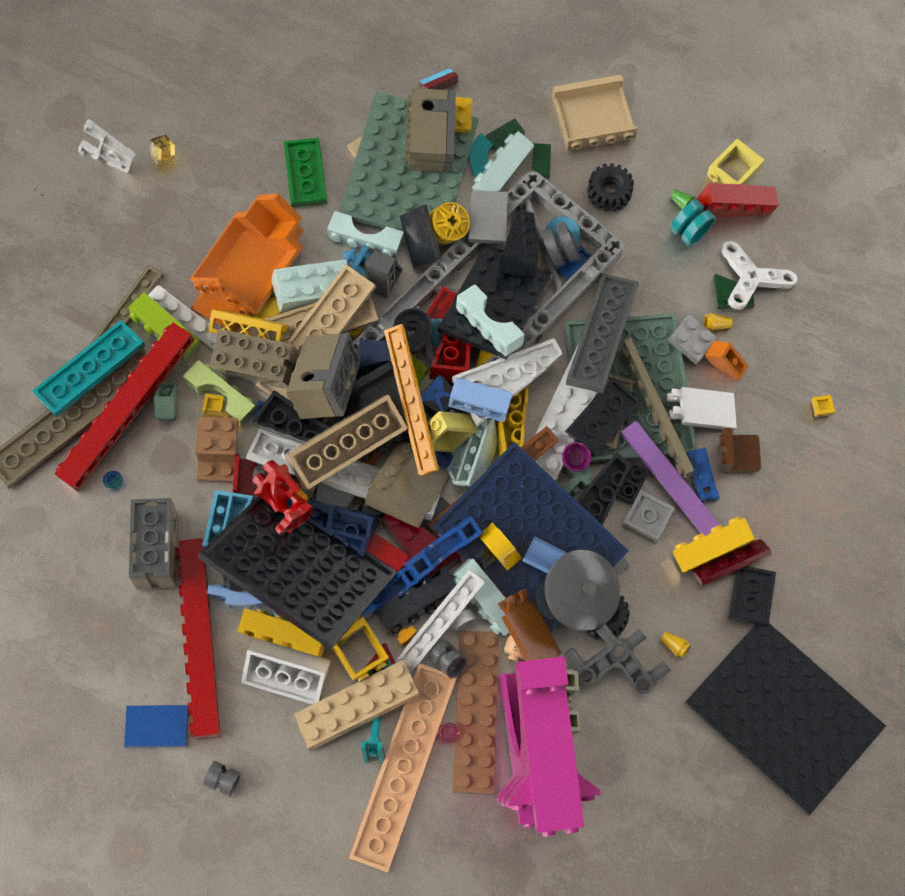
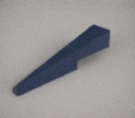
M288 498L287 504L289 507H292L293 502ZM307 499L308 504L314 510L308 519L309 522L330 536L338 538L344 542V545L350 546L359 552V555L364 556L375 533L377 514Z

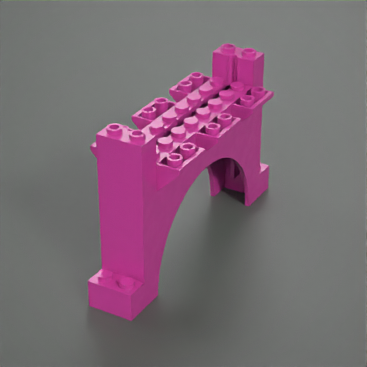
M565 656L517 662L514 664L515 673L499 675L513 776L497 795L496 802L502 803V806L517 810L518 823L524 824V828L535 827L537 833L542 832V837L556 835L557 830L564 829L565 834L579 832V828L584 827L581 801L595 800V796L601 795L597 787L577 772L566 691L568 678Z

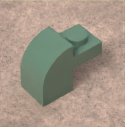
M590 465L579 472L571 471L563 466L562 472L571 479L564 489L572 497L580 489L585 490L592 476Z

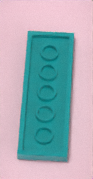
M120 320L34 388L32 392L55 417H58L146 345L142 339Z

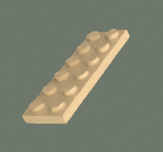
M371 295L342 333L379 322ZM317 302L267 318L266 320L288 324L287 332H282L281 342L287 343ZM269 331L265 335L269 340L275 341L277 332Z
M401 660L295 713L294 716L307 748L311 751L420 697V694L404 660Z

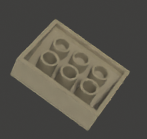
M401 441L368 488L365 504L419 528L450 475L438 465L439 471L423 477L419 476L412 445Z

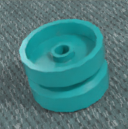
M693 200L675 217L670 225V230L676 236L682 235L681 240L690 247L696 244L715 223L716 216L709 210L704 211V205L700 201Z

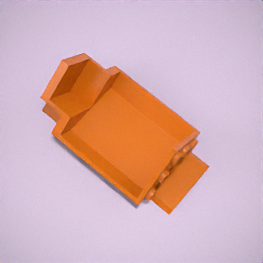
M279 193L259 194L247 211L236 212L189 280L194 284V288L201 292L190 308L192 311L209 320L212 309H221L248 316H257L274 291L271 281L274 269L290 267L303 248L297 241L304 231L299 225L302 217ZM216 318L215 323L225 327L222 319ZM235 323L230 327L236 332L240 324Z

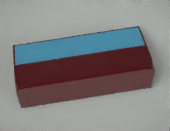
M448 68L420 80L419 84L422 89L442 90L458 83V75L451 68Z

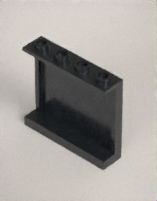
M390 362L354 382L344 416L333 417L336 424L384 395H389L406 424L393 366ZM408 429L356 461L366 462L372 458L371 454L375 452L381 453L389 448L387 445L403 441L405 439L404 436L408 434Z

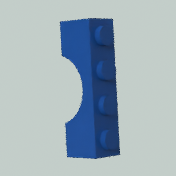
M466 517L403 563V565L414 580H420L441 561L470 543L483 532L472 517Z
M406 567L403 568L360 618L364 617L367 620L376 614L378 608L397 596L403 598V594L411 587L419 588L426 577L414 580Z

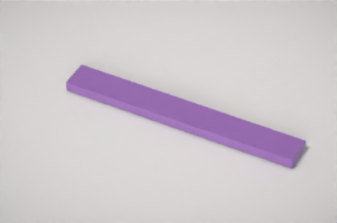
M635 421L621 431L620 434L701 534L703 533L704 536L712 533L710 529L720 524L639 423Z

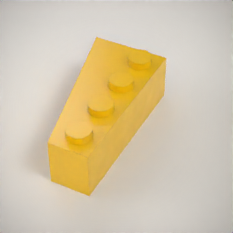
M529 385L510 400L505 421L495 420L499 457L513 442L519 447L524 443Z
M738 516L728 521L729 525L723 528L719 525L710 529L712 533L706 536L702 533L693 537V542L689 544L682 542L674 546L676 550L672 552L682 573L701 566L709 560L723 556L727 552L734 551L746 543L754 542L755 538L746 519H740Z
M244 608L237 632L322 658L325 646L291 622L286 621L284 617L275 614V617L268 615V612L257 609L255 612Z

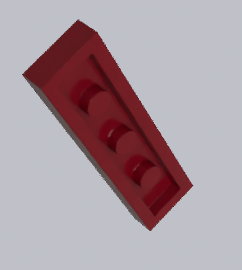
M762 539L756 540L692 569L693 576L702 586L771 555V549Z

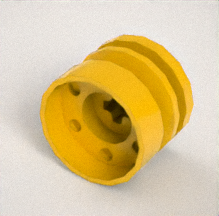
M447 202L429 212L439 246L448 245L459 240L469 230V215L460 204Z

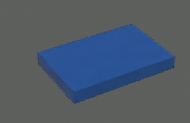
M188 705L126 706L125 748L187 747Z

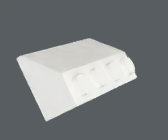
M254 638L247 650L241 683L313 705L321 699L331 660Z

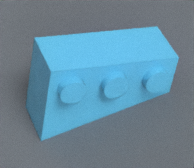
M215 490L202 545L203 548L255 500L254 496Z

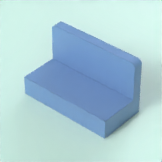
M534 537L523 561L548 573L554 561L567 552Z

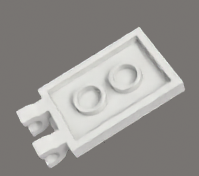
M682 387L680 390L672 389V393L667 394L668 402H680V407L674 406L673 411H668L669 419H681L682 425L722 430L724 428H732V431L737 428L734 393Z

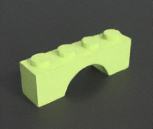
M198 360L183 375L185 383L198 394L207 391H216L223 394L228 400L225 410L227 417L238 418V426L240 428L253 417L256 403L248 396L245 398L235 385L230 386L224 376L215 374L209 364H203Z

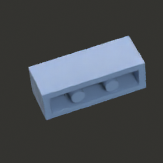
M456 378L448 407L504 422L512 393L503 389L491 388L486 384L473 383L468 379Z

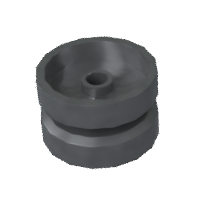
M566 222L556 225L558 237L555 236L551 228L541 231L547 251L556 269L565 266L564 253L571 263L580 259L576 249V242Z

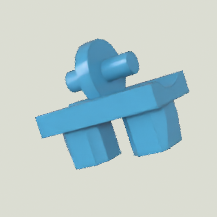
M365 244L357 256H355L356 250L353 248L350 252L344 251L342 254L347 264L352 263L350 267L362 276H364L366 270L360 267L359 263L365 264L369 255L372 256L367 251L369 247Z

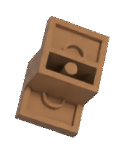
M199 417L195 452L198 459V482L233 483L235 456L239 454L237 441L238 418Z

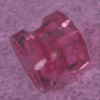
M451 722L442 724L439 727L436 738L442 744L453 743L459 738V728Z

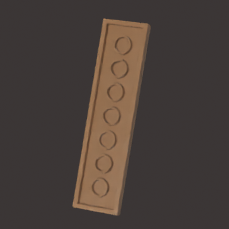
M460 630L459 651L467 658L468 664L464 672L457 679L453 793L494 795L499 635H496L494 632Z

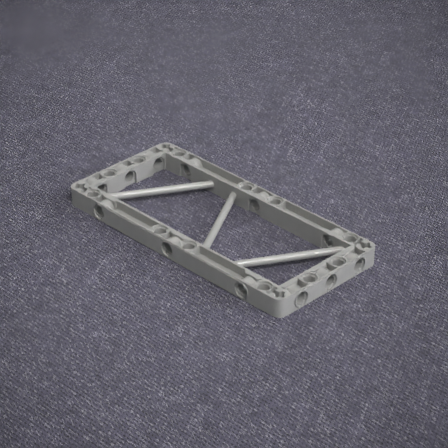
M535 171L527 173L508 192L507 223L516 211H521L524 207L528 212L534 213L536 237L548 270L552 273V280L557 292L542 307L536 306L532 313L535 314L528 320L522 331L525 334L522 348L516 349L510 355L535 346L599 281L603 274L620 259L624 243L619 237ZM532 199H537L555 217L565 216L573 219L579 226L580 237L598 249L563 286L541 234L542 230L531 203ZM468 230L464 237L457 240L441 256V259L435 261L378 317L379 322L371 324L353 342V348L356 349L359 346L360 339L375 338L377 341H386L384 330L393 327L394 320L400 312L410 308L420 309L431 297L439 292L441 287L449 281L451 275L460 270L487 243L469 242ZM462 252L463 255H457L456 253ZM437 276V277H439V278L435 280V279H432L431 277ZM447 288L456 294L459 291L457 289ZM544 320L546 324H540L538 321ZM429 340L425 349L432 365L436 355L431 340ZM493 355L485 364L500 358ZM425 413L428 422L432 416Z

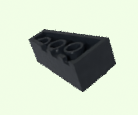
M445 566L439 570L441 574L432 577L430 575L424 579L419 588L411 587L403 594V598L397 596L376 610V616L387 635L391 633L395 635L403 629V626L409 623L413 625L421 619V616L425 614L431 615L435 612L437 607L456 586Z

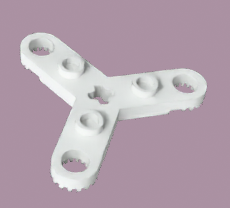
M725 242L721 249L723 257L728 260L730 266L740 277L728 299L731 308L733 307L737 310L744 309L757 287H782L789 289L794 287L797 282V276L792 271L757 268L735 242ZM731 248H732V250L735 251V252H734V253L729 252L727 249H731ZM789 277L792 281L788 282L784 278ZM735 297H736V299L738 298V299L742 300V301H741L742 303L736 302V301L734 300Z

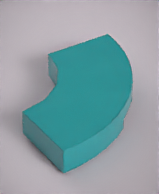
M482 133L473 141L469 153L470 168L475 177L480 172L483 174L486 170L484 166L488 162V153L493 148V144Z

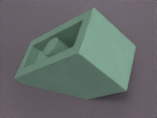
M161 383L157 388L154 396L155 419L168 421L175 418L178 406L179 383Z

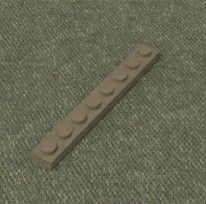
M632 339L624 340L621 348L622 356L628 360L629 370L637 379V387L645 396V404L648 408H651L653 421L661 429V438L669 446L668 452L677 463V472L679 475L682 474L684 480L692 477L694 472L689 458Z

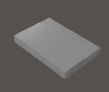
M472 190L469 242L506 243L508 192Z

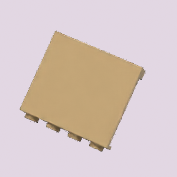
M622 74L553 86L552 98L567 150H578L582 147H595L599 144H612L616 141H628L636 138L638 127L633 125L622 87Z

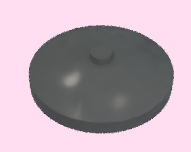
M575 550L565 553L556 559L548 570L545 579L546 602L554 617L570 629L587 631L599 628L607 623L617 610L620 600V585L617 574L611 564L598 553L589 550Z

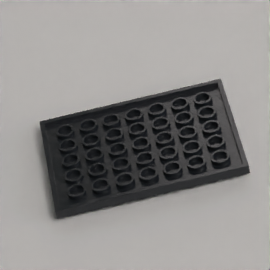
M258 496L199 552L198 558L331 650L391 583L397 571L369 552H366L364 556L359 555V552L350 546L347 547L343 544L344 542L334 536H330L308 520L291 533L286 531L278 534L275 527L285 518V514L280 511L275 513L271 505Z
M770 623L768 627L754 625L684 703L807 816L811 815L886 727L882 721Z

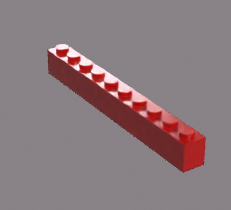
M174 322L164 329L162 337L153 343L151 351L147 356L142 357L137 369L128 375V380L117 389L112 401L106 403L101 415L93 420L92 426L81 435L76 447H72L65 461L57 466L54 473L55 476L74 490L78 491L195 341L189 332Z
M203 539L178 541L179 547H176V557L180 559V566H177L178 578L182 579V585H179V595L183 597V604H180L181 616L185 617V623L182 624L183 636L186 635V643H183L184 655H188V663H185V673L189 675L190 681L186 683L187 694L191 695V702L188 703V712L193 718V722L189 723L190 734L194 735L196 740L221 737L210 602L207 594V566L204 561L198 558L199 552L204 549L202 546Z

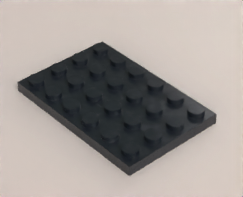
M484 246L457 295L476 285L487 296L484 312L490 319L499 323L513 322L523 331L551 279L552 273L540 268H536L534 276L497 273L502 253ZM456 295L438 326V332L507 360L509 355L505 357L501 352H498L494 345L483 337L481 331L476 326H472L469 319L457 310Z

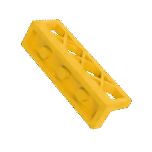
M212 309L208 332L218 334L219 329H214L216 318L222 319L225 324L222 330L228 329V331L234 332L230 326L239 323L243 329L239 332L241 334L250 335L248 330L252 327H257L260 335L257 337L268 339L265 334L269 331H276L275 341L281 342L282 332H287L288 324L221 309Z

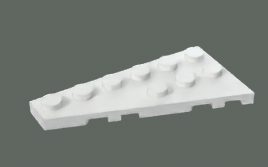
M551 339L509 355L507 360L500 358L452 377V381L454 383L456 378H464L473 383L486 384L491 388L503 389L512 393V399L558 361L563 353L556 340ZM470 413L477 427L488 419L487 417Z

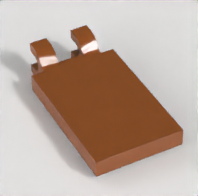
M526 588L499 602V607L505 613L501 618L525 661L554 658L562 653L533 600L528 602L529 595Z

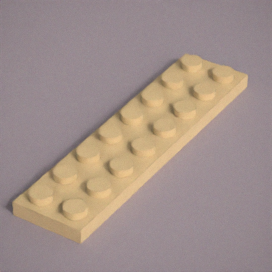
M345 264L287 343L292 344L301 352L306 336L342 333L375 290L376 285ZM261 383L255 384L269 396L275 390L291 401L290 397L287 396L285 388Z

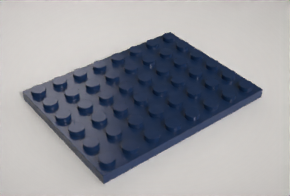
M515 442L432 526L442 536L466 517H472L481 531L493 523L512 543L522 559L508 571L497 559L484 573L506 598L526 588L529 595L528 602L533 600L534 603L536 590L547 576L546 572L523 561L534 537L567 553L575 550L593 551L604 557L612 567L629 551ZM477 537L457 551L468 560L473 559L486 546ZM541 615L550 632L560 624L559 621H553Z

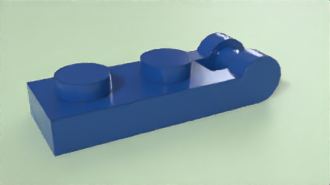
M706 447L686 452L694 469L692 478L697 497L702 503H706L707 500L711 499L712 501L719 500V493L716 489ZM708 487L709 492L704 493L703 488Z

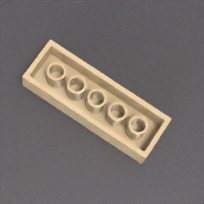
M384 395L285 454L284 457L303 489L308 490L402 433L408 427L389 395Z

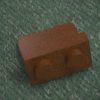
M724 428L722 434H719V446H721L720 464H722L723 472H759L761 469L759 436L733 435L732 428Z

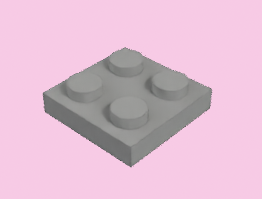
M688 313L667 341L697 364L717 336Z
M640 490L622 525L658 542L675 507Z

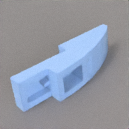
M221 584L208 585V597L224 600L227 609L244 610L245 608L252 610L268 607L247 591H231Z

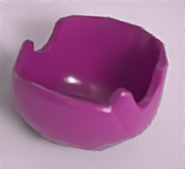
M572 442L564 448L562 462L567 469L579 472L586 469L590 464L591 452L585 444Z

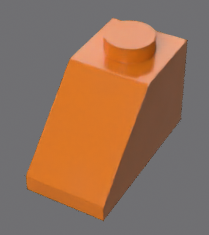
M713 341L705 354V357L714 368L736 380H741L749 366L730 342Z

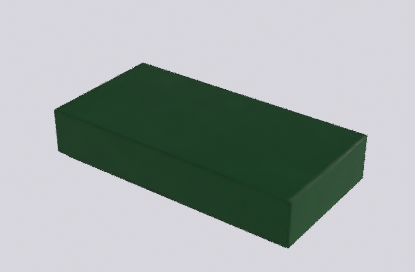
M533 143L532 171L549 179L551 144Z

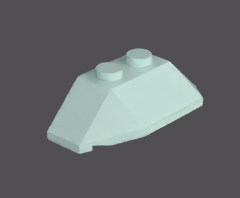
M488 418L478 427L476 426L477 431L453 452L448 471L455 486L471 487L491 466L498 445L494 419Z

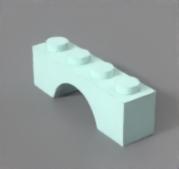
M334 211L327 228L328 238L334 242L347 243L355 248H362L365 244L369 247L367 251L373 253L375 250L396 259L404 241L403 231L387 226L379 233L364 234L355 228L352 216Z
M473 285L457 295V310L469 319L471 325L476 326L481 331L483 337L488 339L495 349L506 357L523 345L525 334L513 322L499 323L490 319L484 312L487 296L476 285Z

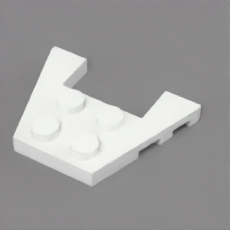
M88 119L83 131L100 140L99 148L82 140L78 152L93 154L92 158L98 160L100 157L107 160L108 165L128 173L136 154Z

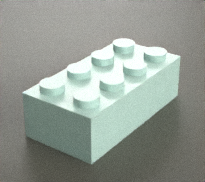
M346 259L274 269L271 281L280 313L317 302L344 265H348Z

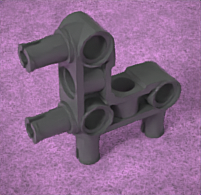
M606 623L596 630L606 643V646L589 660L583 661L573 647L564 653L573 666V671H578L579 682L585 686L599 681L603 678L602 675L610 669L618 667L624 671L628 677V682L638 693L648 694L656 686L657 681L671 671L664 661L650 672L644 669L632 652L634 647L647 639L640 629L628 638L622 639L616 637ZM616 647H623V655H614V649ZM583 671H590L592 677L588 680L582 679L581 674ZM640 680H648L646 688L641 689L638 687Z

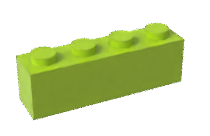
M145 292L128 307L129 317L135 323H141L144 326L143 329L149 335L153 334L156 336L157 340L162 337L164 329L171 325L172 322L189 332L195 341L181 357L184 362L200 347V340Z

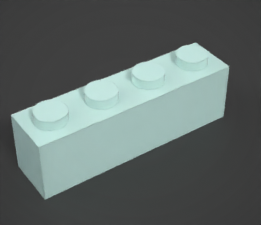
M519 131L514 135L510 134L504 141L506 143L505 146H500L494 153L496 156L494 160L490 159L484 166L486 170L483 174L480 172L475 177L474 181L476 183L472 188L479 191L499 192L534 147V144Z
M468 559L451 576L457 585L471 568L486 580L469 602L472 605L475 604L479 609L477 611L484 620L487 619L491 623L490 628L496 635L506 636L509 630L501 618L505 613L498 605L499 602L506 598L476 561Z

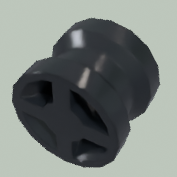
M487 547L473 558L483 571L497 560L495 556L490 555Z

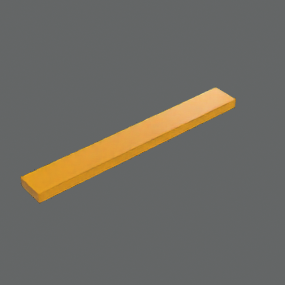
M400 324L384 330L418 474L423 477L439 471L404 325Z

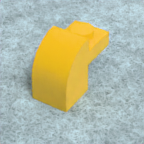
M493 523L478 536L507 571L522 559L512 543Z

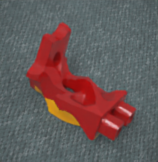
M270 460L263 466V469L269 475L266 477L261 472L252 480L258 487L254 494L266 500L275 513L280 511L285 514V518L275 527L278 534L286 531L291 533L306 522L314 510L307 502L308 496L300 489L299 484L291 478L287 465L279 466L274 460ZM288 498L293 502L292 507H289L287 504Z

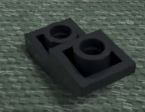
M632 462L617 496L630 503H634L650 470Z

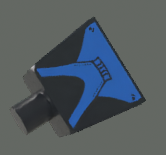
M440 374L421 393L425 413L432 417L439 411L463 414L462 410L448 407L453 388Z

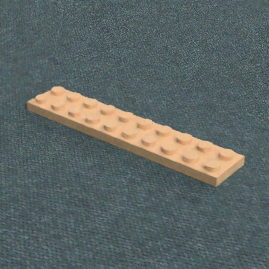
M422 664L418 665L413 681L420 697L403 706L349 855L350 860L386 873L389 872L457 677L450 678L440 670Z

